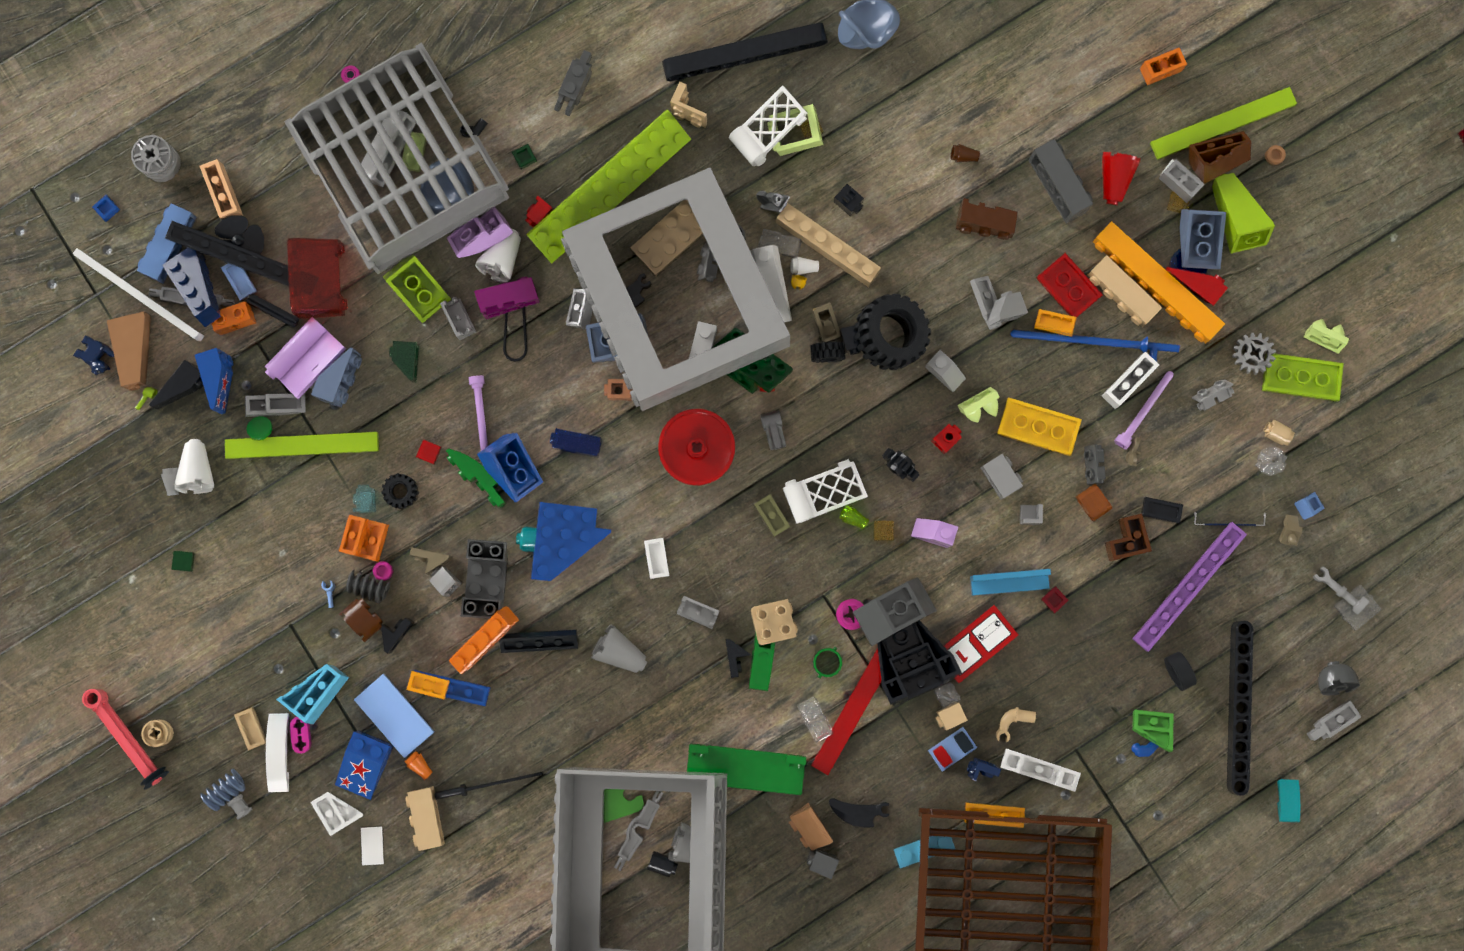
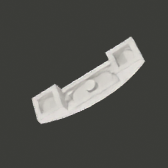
M289 713L269 714L266 734L268 792H289V772H287Z
M1009 749L1005 750L1000 766L1001 768L1074 792L1076 791L1081 774Z

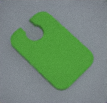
M605 789L604 823L642 810L644 807L642 795L636 796L633 800H627L623 795L625 789Z

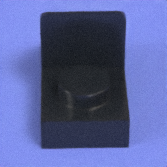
M409 618L400 619L394 627L396 629L395 632L385 624H381L384 651L387 654H391L415 622Z
M725 639L731 678L739 677L738 673L742 672L741 661H736V657L749 656L751 654L732 640Z

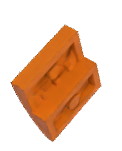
M349 515L339 552L379 562L389 525Z

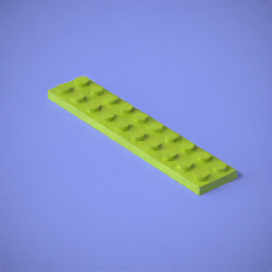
M669 110L664 111L526 235L552 264L565 252L561 241L564 238L562 231L614 209L685 146L691 138Z

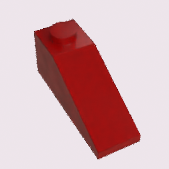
M1166 267L1165 269L1212 306L1216 304L1228 289L1224 285L1225 280L1217 274L1212 276L1172 267Z

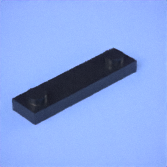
M577 629L506 633L499 640L501 653L578 649L579 644Z

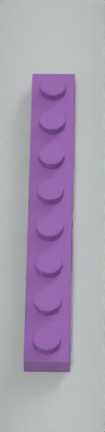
M1230 522L1132 639L1145 651L1149 652L1247 534L1233 522Z

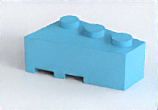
M326 664L307 677L301 684L294 686L291 691L276 700L304 723L314 724L349 677L337 667Z

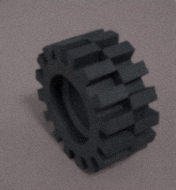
M822 342L810 345L812 362L830 363L846 359L845 344L842 342Z
M399 473L389 476V479L386 478L385 484L382 485L383 491L381 493L387 504L397 509H405L409 505L412 506L413 502L417 500L416 496L419 493L416 482L411 477ZM398 484H404L407 488V494L405 497L398 499L394 496L393 489Z

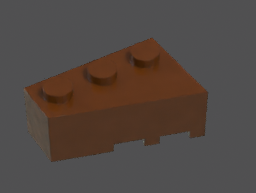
M1244 131L1189 145V164L1204 184L1251 160V140Z
M963 198L958 211L956 229L965 234L976 232L983 237L994 235L998 236L997 238L1008 240L1015 233L1018 212L998 206L995 208L985 207V203L979 202L978 205L971 204L969 199Z

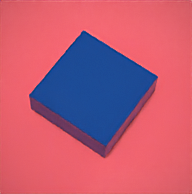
M105 195L92 206L105 222L120 211V208L108 195Z

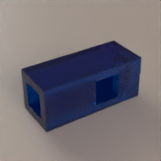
M556 428L555 433H551L550 444H552V448L555 450L599 458L602 438Z

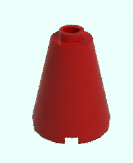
M1103 152V199L1107 200L1106 204L1118 205V202L1123 201L1141 158L1122 153L1111 155V152Z

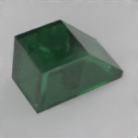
M393 341V346H390L389 356L412 383H416L419 345L416 342Z

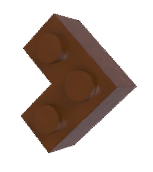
M1142 514L1119 519L1123 538L1105 543L1109 561L1152 551Z

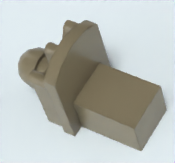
M1286 514L1283 521L1284 528L1279 541L1286 545L1297 546L1303 528L1299 526L1298 516Z

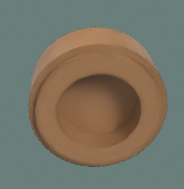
M1278 145L1271 146L1265 153V159L1270 165H1279L1286 157L1285 150Z

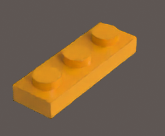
M965 803L966 811L987 812L990 816L1025 818L1024 807ZM974 820V824L1024 828V823Z

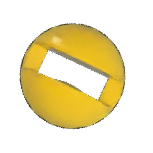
M792 275L791 286L794 289L799 287V290L805 287L807 278L801 275Z

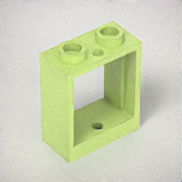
M813 104L803 106L808 113L812 138L786 145H781L780 140L773 147V150L777 151L780 156L823 145L817 112ZM798 108L790 110V118L797 117L801 111ZM786 111L777 113V118H786ZM770 121L767 124L769 131H772L773 121Z

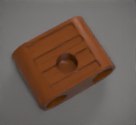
M1093 484L1076 496L1077 501L1093 522L1113 509L1096 484Z

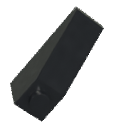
M184 360L149 405L158 410L201 389L204 385L199 369L192 363Z

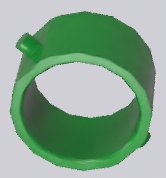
M824 648L814 655L813 667L819 674L818 678L821 679L822 676L832 677L841 670L842 658L836 651L838 648ZM823 651H831L839 659L838 669L832 674H822L816 667L817 656Z

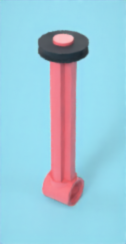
M101 689L85 691L82 696L83 704L87 708H91L98 715L145 778L140 784L141 786L145 785L143 789L146 790L159 783L169 771H164L165 766L159 769L155 766L108 703L107 693ZM95 694L98 696V701L96 703L93 702V696Z

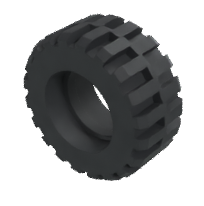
M886 294L865 306L862 312L858 314L856 318L858 322L854 325V331H857L854 339L858 341L859 345H857V348L864 353L862 355L864 359L871 360V365L875 367L880 365L879 368L883 370L888 368L890 370H897L915 362L925 353L926 347L930 343V338H928L931 335V329L928 328L930 322L928 318H925L923 308L920 310L919 304L915 300L911 302L910 297L905 295L901 297L900 294ZM882 317H890L901 325L905 337L902 348L891 346L883 338L880 331Z

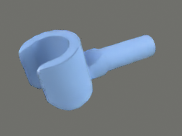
M330 580L331 586L326 588V583L323 581L321 586L327 592L329 608L334 607L332 592L335 589V584Z

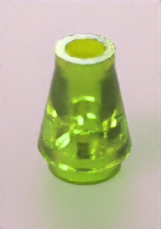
M846 505L839 516L843 523L859 527L863 530L869 522V519L865 518L852 505Z

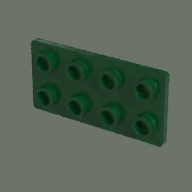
M734 328L712 348L738 338L745 333L738 328ZM772 354L726 375L752 394L757 391L758 386L770 393L792 373L793 368Z

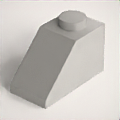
M1012 291L1001 294L1002 298L994 302L988 320L989 326L1015 320L1028 313L1021 292L1012 293Z
M941 350L925 366L952 392L966 379L957 365Z
M446 567L436 568L431 574L432 578L429 580L436 590L445 597H450L462 584Z

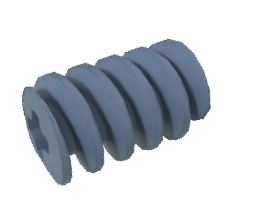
M231 769L232 776L227 773L225 774L226 781L221 778L218 779L219 786L213 783V791L206 788L208 795L200 794L203 802L214 811L220 810V806H225L227 801L233 799V796L239 795V791L243 792L245 790L244 781L235 769Z

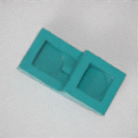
M1279 779L1277 781L1279 822H1300L1299 780Z

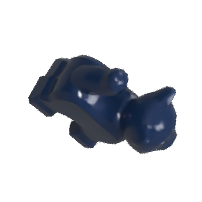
M85 335L81 342L86 344L87 349L85 351L77 349L73 356L82 359L86 364L90 365L91 372L94 375L110 370V367L100 358L105 353L110 357H114V352L106 344Z

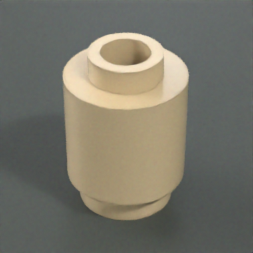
M1276 420L1268 422L1263 430L1265 437L1286 446L1290 444L1295 432L1291 431V428Z

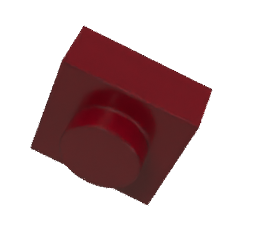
M1056 586L1040 599L1053 614L1069 601Z

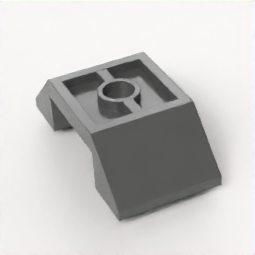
M468 539L465 597H462L460 616L490 619L498 610L503 608L508 565L507 542Z
M917 577L853 611V614L870 645L873 646L937 610Z

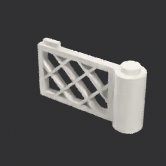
M782 85L742 126L732 131L729 139L752 166H761L766 161L767 153L795 125L800 126L807 119L806 115L808 113ZM785 93L787 104H778V98ZM767 108H774L773 118H764ZM778 108H786V118H777ZM790 108H798L801 111L796 118H790ZM754 121H760L759 131H752L749 126ZM764 121H773L772 131H763ZM777 121H785V128L782 131H776ZM763 134H772L771 142L765 146L763 144Z
M847 459L839 462V467L799 482L793 479L785 483L786 486L783 490L796 524L868 497L854 461L850 462ZM851 467L854 474L851 480L841 476L843 470ZM832 475L837 477L834 487L823 483L826 476ZM839 479L850 483L846 493L836 489ZM813 481L820 484L816 494L808 491L806 483ZM822 486L832 490L828 499L818 495ZM851 486L859 487L862 495L857 497L849 495ZM834 491L844 495L842 502L839 504L830 501ZM816 498L827 502L825 508L818 512L814 506Z

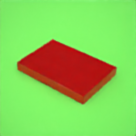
M1066 253L1036 277L1069 316L1078 317L1103 296Z

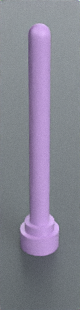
M1166 372L1125 433L1122 432L1114 440L1118 446L1127 450L1131 445V436L1172 379L1173 372Z
M482 375L469 377V385L474 389L481 451L488 446L481 389L485 382Z

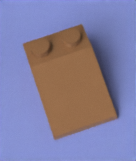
M809 803L790 815L791 821H789V824L795 832L797 830L802 835L800 841L805 848L810 847L811 850H815L833 842L830 834Z

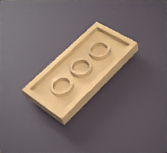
M683 200L630 247L633 253L655 276L660 274L703 235L688 201Z

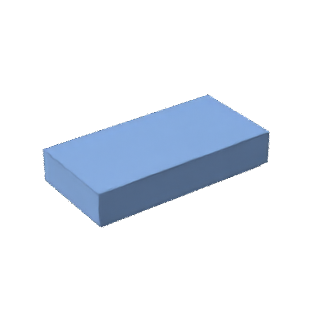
M229 263L221 267L240 301L258 292L244 269Z

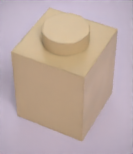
M959 702L936 712L938 715L935 717L937 724L940 728L943 727L944 730H949L968 721Z

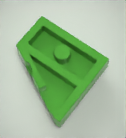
M1134 710L1132 730L1168 752L1173 751L1174 714Z

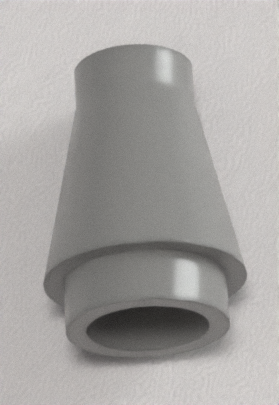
M178 468L162 469L163 474H161L167 491V496L178 495L179 492L175 490L174 485Z

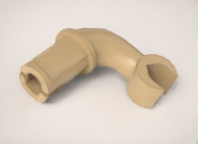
M1018 707L1007 711L1002 716L999 730L996 732L997 740L999 741L1000 735L1005 733V742L1009 741L1010 734L1008 728L1012 722L1035 723L1036 712L1020 710Z

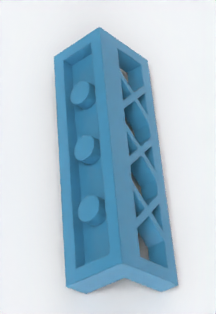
M1051 569L970 576L972 596L1050 589L1048 575H1051Z

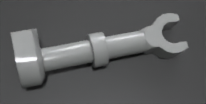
M1325 567L1320 568V571L1324 573L1323 577H1319L1317 574L1313 576L1316 581L1327 584L1337 592L1336 595L1338 597H1343L1353 606L1352 611L1357 615L1370 602L1364 596L1358 601L1346 591L1347 588L1345 586H1340L1331 578L1328 569Z

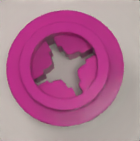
M856 599L845 600L837 608V621L845 629H858L860 625L855 616V623H853L850 617L843 616L849 613L848 606H850L852 611H855L864 605Z

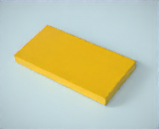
M1008 397L997 435L1071 456L1082 419Z

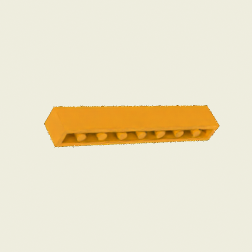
M1112 221L1094 239L1093 243L1098 251L1107 254L1130 278L1138 282L1137 284L1144 291H1148L1158 304L1161 303L1169 315L1175 316L1180 320L1179 323L1182 327L1190 329L1198 341L1206 344L1225 325L1219 317Z

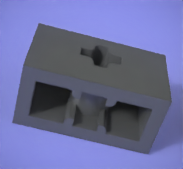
M818 848L814 851L810 850L806 861L809 870L832 879L839 859L836 855Z

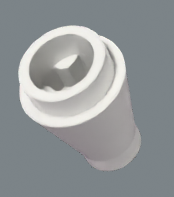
M801 257L792 258L790 264L791 273L801 275L818 272L819 261Z

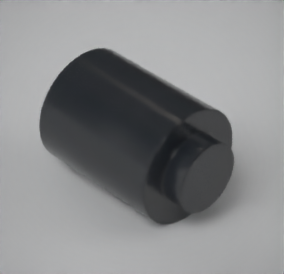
M653 851L647 870L670 877V874L675 875L678 864L675 861L669 860V856Z

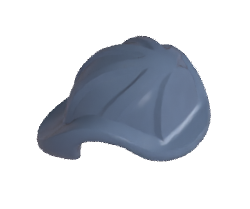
M885 0L857 1L845 11H839L841 21L838 28V38L842 45L851 49L879 48L898 29L900 15L897 9Z
M438 160L431 164L429 167L430 169H433L441 163ZM461 162L452 166L468 196L474 193L473 182L465 166ZM443 171L438 174L436 179L451 205L462 200L446 172ZM429 181L421 184L420 190L434 214L436 215L445 210Z

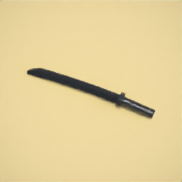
M543 771L471 787L461 784L460 787L438 791L434 795L436 800L455 795L467 796V791L543 775Z

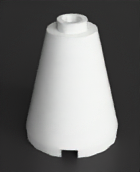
M512 229L513 233L506 239L487 249L477 259L475 264L476 268L483 275L488 273L492 275V280L500 283L508 282L514 269L521 241L519 233Z
M191 439L184 445L174 483L175 490L178 492L187 493V490H194V494L211 492L214 488L205 444L198 439Z

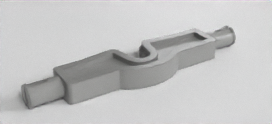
M162 287L161 290L149 289V296L160 297V300L165 302H172L183 306L187 305L176 288ZM214 294L219 309H222V306L229 307L235 304V300L224 299L222 295Z
M656 791L652 799L647 800L641 813L630 822L626 832V840L618 853L620 857L614 866L616 869L619 866V871L623 868L626 860L630 861L634 852L643 841V836H640L635 831V828L638 826L646 830L650 828L653 818L660 807L658 802L664 794L662 791L659 795V791Z

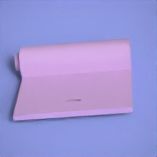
M311 317L265 365L267 369L265 373L273 380L275 377L279 379L299 399L317 380L318 376L346 348L316 319Z

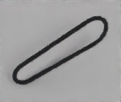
M525 307L522 308L525 350L524 354L517 359L509 357L506 353L508 313H505L503 352L507 359L514 362L522 360L528 350Z

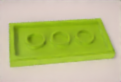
M1281 354L1271 355L1275 357V360L1270 362L1272 364L1270 368L1265 367L1262 391L1340 401L1344 363Z

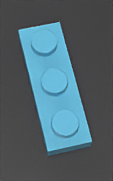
M929 836V848L955 849L951 837ZM920 840L893 849L899 868L917 863L920 860Z

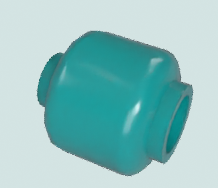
M524 527L521 533H517L516 544H519L521 551L534 553L536 528Z

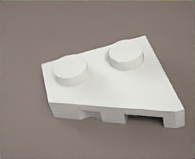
M329 792L310 802L330 836L364 816L363 813Z

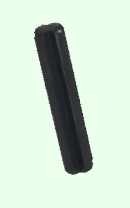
M255 294L247 297L246 302L249 305L293 328L298 325V317Z

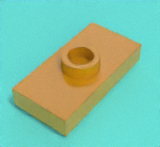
M1039 309L1034 329L1072 337L1077 317Z
M411 671L406 690L445 700L450 680Z

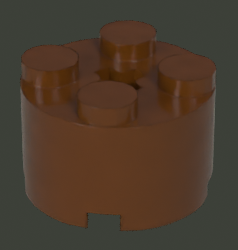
M356 598L339 615L341 617L346 616L343 620L360 637L364 636L362 640L366 642L381 629L383 621L375 612L371 614L368 611L370 606L362 598L359 600Z

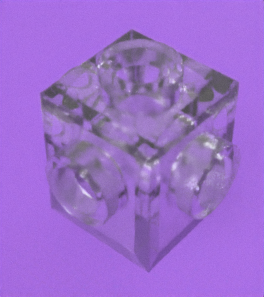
M1270 447L1261 450L1257 456L1258 461L1255 466L1262 473L1272 476L1281 473L1285 469L1287 456L1283 454L1284 452L1281 449Z

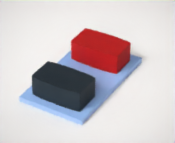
M961 727L930 748L928 752L943 772L975 750L977 746L964 727Z

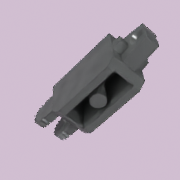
M584 50L580 59L572 60L558 92L559 97L554 108L555 111L559 112L564 101L569 104L566 107L565 115L570 116L574 106L579 104L592 74V64H590L592 55L590 52Z

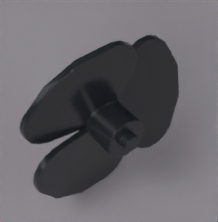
M234 215L224 218L214 229L216 236L223 238L221 240L260 255L264 249L265 238L261 227L255 224L248 227V220L245 216Z

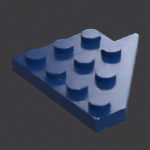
M539 502L531 579L552 581L611 533V529L595 528L596 508Z

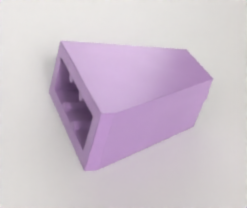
M916 518L911 537L949 548L953 546L958 527L942 521Z

